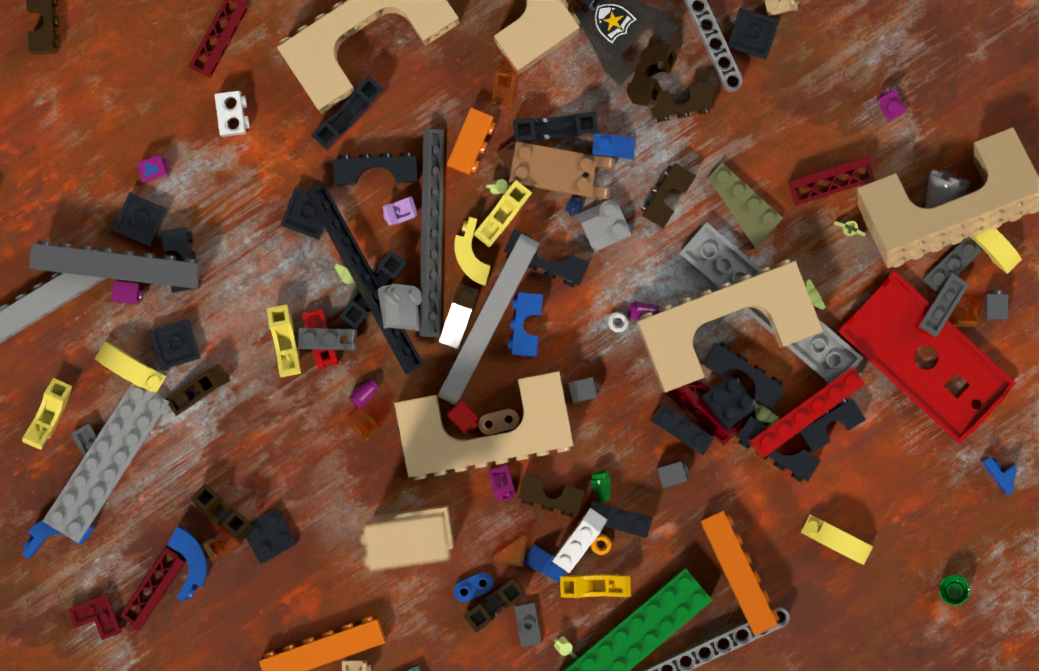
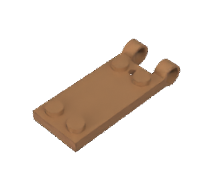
M515 142L509 183L513 184L517 180L520 184L527 187L607 201L609 200L610 189L592 187L595 168L614 170L615 159ZM583 173H588V178H584Z

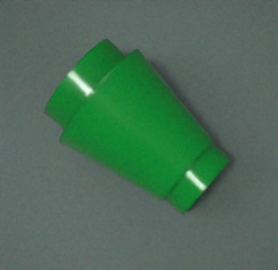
M606 470L593 472L590 480L598 502L610 501L611 476L608 475Z

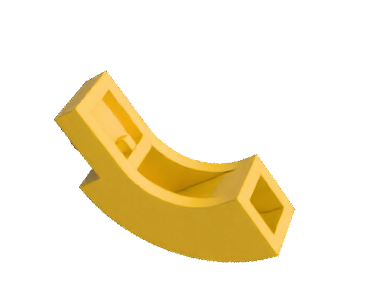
M618 574L560 576L561 597H631L630 576Z

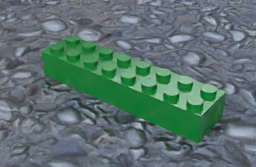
M683 567L561 671H630L713 600L687 569Z

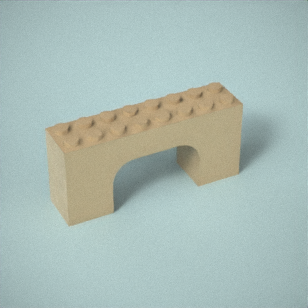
M348 0L345 3L341 1L331 8L333 11L327 15L322 13L314 19L315 22L310 26L306 24L297 30L298 34L292 38L287 36L279 42L280 46L277 48L316 108L323 114L351 96L355 90L337 61L338 49L347 38L379 17L388 13H396L409 21L424 46L457 26L459 19L447 0Z
M526 0L527 7L524 14L494 36V42L517 75L579 34L580 21L574 13H569V5L566 0Z
M1013 127L974 142L973 162L985 185L980 190L931 209L917 207L908 199L896 173L857 188L858 208L887 269L899 267L911 259H920L926 253L931 251L938 252L944 246L958 244L964 238L976 237L987 229H996L1005 222H1014L1028 213L1034 214L1039 211V177Z
M789 259L775 265L776 269L764 268L756 272L757 276L751 278L749 274L738 278L737 284L731 285V282L717 287L718 291L712 293L710 289L699 293L698 299L692 300L689 297L679 301V306L673 308L672 305L660 308L659 314L653 315L650 312L640 316L637 326L663 393L705 377L693 347L694 334L702 324L743 308H756L762 311L770 322L779 348L823 332L796 261L791 263Z
M559 371L518 379L524 408L523 419L515 429L498 434L466 440L453 438L444 429L437 395L394 403L408 477L419 480L426 478L429 473H434V476L447 474V470L454 469L455 472L466 471L468 469L467 466L475 465V468H482L488 466V462L495 461L497 465L507 463L508 458L516 457L517 461L529 458L528 454L537 453V457L549 455V450L557 449L558 453L570 451L569 447L573 446V440Z
M448 505L374 515L364 525L362 531H360L361 542L366 544V551L363 553L365 566L369 565V570L447 560L450 557L449 549L454 547Z

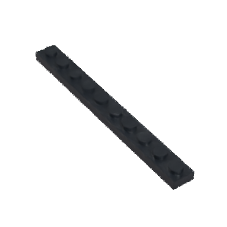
M325 184L308 190L306 192L307 197L404 373L407 375L423 367L424 363L405 329L384 328L377 290L381 285Z

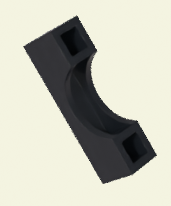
M368 75L356 87L348 100L331 117L326 119L311 136L329 151L385 93L384 89Z
M596 112L578 113L554 118L513 120L515 142L598 134Z
M410 152L400 153V157H392V153L379 154V157L371 158V154H360L359 158H350V155H338V159H333L334 184L356 185L359 177L366 170L376 167L391 172L397 183L418 182L417 156H413Z
M514 229L504 250V253H507L506 258H509L521 233L532 239L533 237ZM535 252L528 268L535 271L537 268L545 271L544 275L553 279L558 276L564 279V284L574 288L575 285L580 286L590 263L574 255H569L563 261L551 263L541 259Z
M390 250L375 270L374 275L381 287L392 285L408 264ZM360 292L351 300L339 316L355 329H358L371 313Z
M720 342V344L714 343L701 364L717 375H721L731 369L743 371L750 377L753 383V398L767 408L773 409L785 390L782 387L783 382L774 376L770 379L764 375L766 371L758 365L754 367L747 363L748 359L738 353L735 356L729 352L731 348L723 342Z
M748 416L736 435L740 439L738 443L749 449L751 444L748 439L765 428L766 425ZM804 449L789 455L779 454L774 450L767 456L761 457L765 460L768 457L775 461L773 465L782 471L785 468L793 472L791 476L800 482L803 479L809 481L821 462L820 459Z

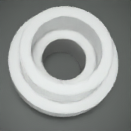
M614 312L608 319V325L614 332H623L629 324L628 317L623 312ZM616 318L622 320L621 326L615 325L614 321Z

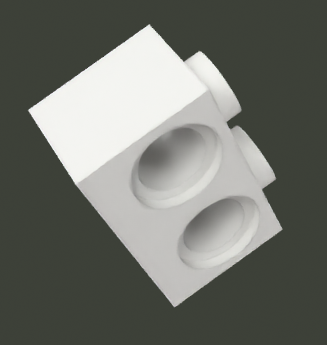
M240 91L215 94L220 136L227 137L247 134L246 129L250 128L248 116L244 115V108H247L246 97L242 96ZM231 98L236 99V106L228 109L226 106L227 101ZM232 119H238V128L230 129L229 122Z

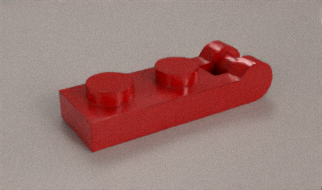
M323 309L302 315L306 328L328 329ZM312 349L319 370L325 369V366L339 365L335 350ZM328 351L330 357L322 359L321 353Z

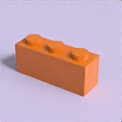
M470 108L447 162V167L468 176L471 175V172L476 173L480 161H477L480 153L484 154L488 142H485L488 134L492 135L496 125L493 122L494 117Z

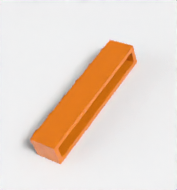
M724 511L702 520L701 525L754 637L777 627L776 621L779 620L775 609L770 610L767 603L770 601L766 590L761 591L758 583L761 582L757 571L752 572L750 568L751 558L748 552L743 553L740 547L743 542L739 533L734 534L731 526H734L730 515H725Z
M372 616L361 619V623L354 626L353 623L341 626V631L334 633L333 630L322 633L321 638L314 640V637H309L302 640L303 644L295 646L293 643L282 647L283 651L275 653L274 650L263 654V658L259 660L262 671H308L384 644L386 638L378 617L373 619Z

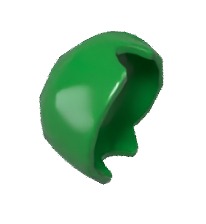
M950 574L941 580L939 595L948 605L959 606L965 603L970 596V585L967 579L961 575Z

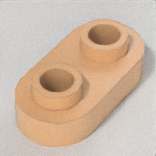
M505 409L483 415L479 420L478 426L482 433L491 435L515 428L519 423V416L515 410ZM507 415L512 416L513 421L511 423L505 422ZM490 420L493 423V426L491 428H486V421Z

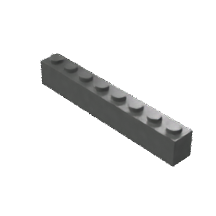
M38 240V244L32 243L29 269L198 289L201 264L196 263V259L184 258L183 262L175 261L173 256L163 255L162 259L154 258L155 254L142 253V257L134 256L132 251L121 250V254H115L113 249L101 248L99 252L92 251L91 246L80 245V249L71 248L72 244L59 243L58 247L51 246L50 241Z

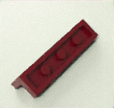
M242 0L223 1L188 66L189 68L210 79L212 78L250 7L246 2ZM229 1L237 4L231 15H227L226 11ZM226 20L227 25L223 32L218 33L216 29L217 23ZM217 38L214 49L208 52L206 43L210 39ZM207 56L208 60L203 69L195 66L198 58Z
M870 156L789 181L788 185L795 206L875 181L870 164H872ZM865 167L869 178L859 180L854 177L857 169ZM843 174L849 177L846 186L841 187L834 183L838 175ZM834 177L832 181L827 180L828 178ZM852 179L857 181L855 183L850 184ZM823 180L830 184L826 192L821 193L814 189L818 181ZM814 183V185L812 186V188L809 187V186H807V185H809V184ZM832 185L837 187L836 189L830 190ZM805 187L810 192L807 198L798 200L795 189Z
M700 380L665 392L723 446L735 436L745 423L742 419L737 422L735 428L730 427L726 430L704 400L697 395L696 390H700L704 394L710 391Z
M165 547L120 617L131 623V627L136 631L141 630L187 560L168 547ZM168 553L176 560L171 567L164 568L163 559ZM162 571L163 580L160 584L153 585L152 575ZM150 589L152 596L149 601L141 602L140 593L142 590ZM139 606L140 614L136 620L127 615L131 607Z

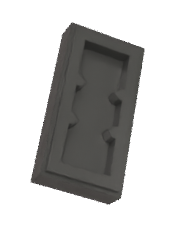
M535 602L515 605L514 609L521 647L542 644Z

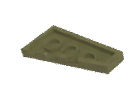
M723 163L708 177V180L754 249H756L783 217Z

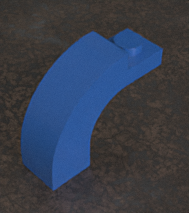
M42 520L28 531L34 538H29L24 544L23 548L25 550L22 555L27 559L33 558L48 537L54 534H64ZM91 524L81 541L77 544L83 545L96 527Z
M178 526L167 546L180 552L188 562V577L177 596L179 600L184 602L188 598L192 599L197 590L194 587L195 584L199 587L204 586L208 576L209 562L201 541L189 530Z

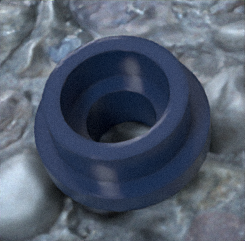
M571 197L565 209L569 216L573 217L581 212L583 207L581 198Z

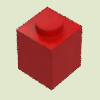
M462 400L447 414L464 433L467 430L471 432L479 425L477 422L479 417Z

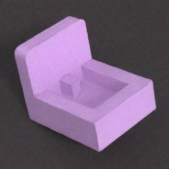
M413 197L383 206V215L389 226L400 224L419 216Z

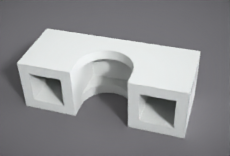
M590 508L572 535H569L560 547L552 562L570 573L600 534L607 519Z

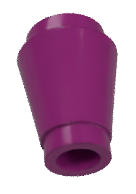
M639 301L629 303L628 317L634 321H640V316L650 312L653 315L660 313L659 305Z
M370 379L350 392L351 395L348 398L360 409L362 406L365 407L379 387Z

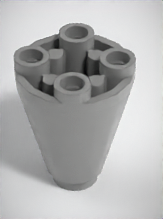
M932 169L928 176L925 209L935 208L963 197L969 189L970 181L963 178L956 179L952 177L953 174L943 170L940 172Z

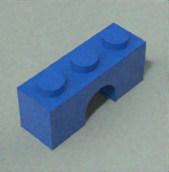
M518 292V297H513L512 308L516 309V317H511L510 329H514L513 338L509 337L508 350H512V354L536 357L538 336L527 334L524 331L523 323L528 316H541L543 295Z

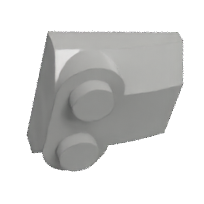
M615 198L577 215L593 252L631 236L629 227Z
M392 284L377 289L384 328L420 330L418 305L422 302V297L417 287Z

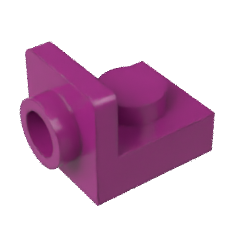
M890 88L879 94L881 98L876 101L888 122L907 112L897 94L899 93L897 89L891 91Z
M508 465L488 470L496 500H507L516 495Z

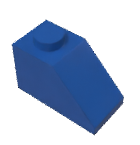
M594 133L592 155L633 160L635 139Z

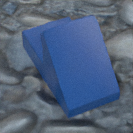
M986 456L980 462L1005 495L1012 494L1017 465L1012 463L1001 471L1002 466L996 458L992 459Z
M533 544L524 560V563L558 583H560V576H564L566 573L564 569L552 562L555 557L554 555Z

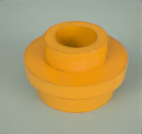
M599 534L591 544L593 552L598 555L608 553L611 549L610 538L604 534ZM598 541H604L605 546L603 548H599L597 546Z

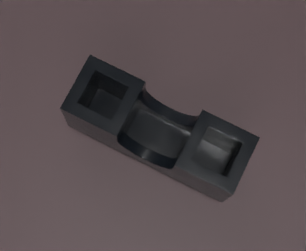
M187 227L160 231L164 252H178L182 259H196V263H198L196 252L192 251L191 243H194L192 231H188ZM171 286L172 293L195 290L192 288Z
M845 398L837 404V407L827 411L799 432L810 452H814L831 442L826 434V427L830 422L837 420L843 425L845 430L849 431L866 420L853 398Z
M662 403L650 419L651 422L701 455L705 454L714 440V437Z
M591 500L589 509H593L607 519L605 527L647 538L653 519L651 516Z

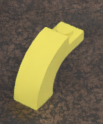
M515 180L496 207L475 231L474 236L488 247H491L526 203L532 192Z
M469 217V220H464L461 232L465 233L464 237L458 235L455 237V254L464 273L476 283L486 286L491 266L480 262L473 254L472 240L478 219Z
M990 228L976 237L970 236L989 255L992 262L1007 274L1022 260L1015 248L997 229Z
M287 304L267 308L269 327L275 344L280 377L301 374L298 345Z
M106 341L95 357V360L114 373L150 392L157 393L166 378L164 374L141 363Z
M55 378L52 379L44 392L42 403L34 420L23 436L22 442L42 450L61 419L70 397L71 385Z
M811 514L801 531L802 534L862 565L865 564L873 546Z

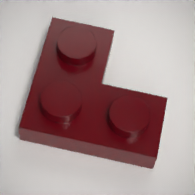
M108 593L68 608L75 628L95 621L101 640L122 633Z

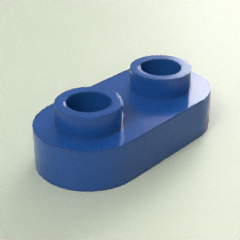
M486 572L477 573L458 582L454 588V596L461 602H468L489 592L493 587V578ZM481 579L486 580L487 585L481 587L479 585V581ZM462 588H466L468 590V594L462 595L460 593V590Z

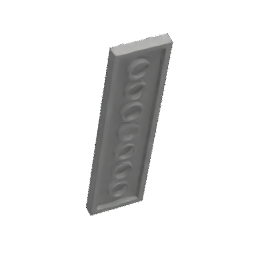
M132 383L43 522L79 543L166 409L169 401L154 392H150Z

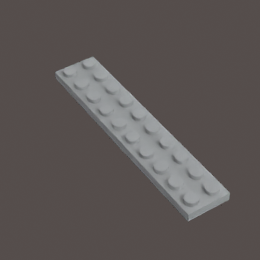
M707 222L679 253L717 287L731 282V285L737 284L738 278L749 274L752 278L757 276L756 272L762 270ZM743 308V310L775 336L767 316L762 311L756 308ZM819 320L823 332L786 347L828 382L847 367L855 368L863 357Z

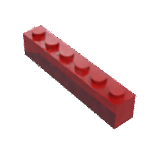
M847 367L748 439L749 443L759 457L767 456L865 383L853 367Z

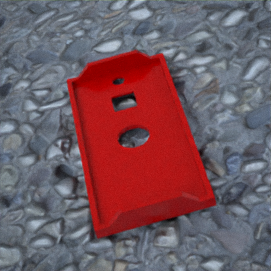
M892 271L837 332L955 442L961 444L1004 400L1016 383L948 320L937 337L918 327L931 304L896 271ZM924 345L933 347L938 354L936 365L927 370L918 367L914 360L916 350ZM955 373L969 384L958 398L944 387ZM974 399L981 401L979 409L972 407L971 403Z

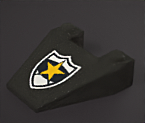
M603 0L593 13L583 7L576 14L604 74L618 88L634 74V70L621 56L649 30L660 43H666L679 29L665 12L638 0Z

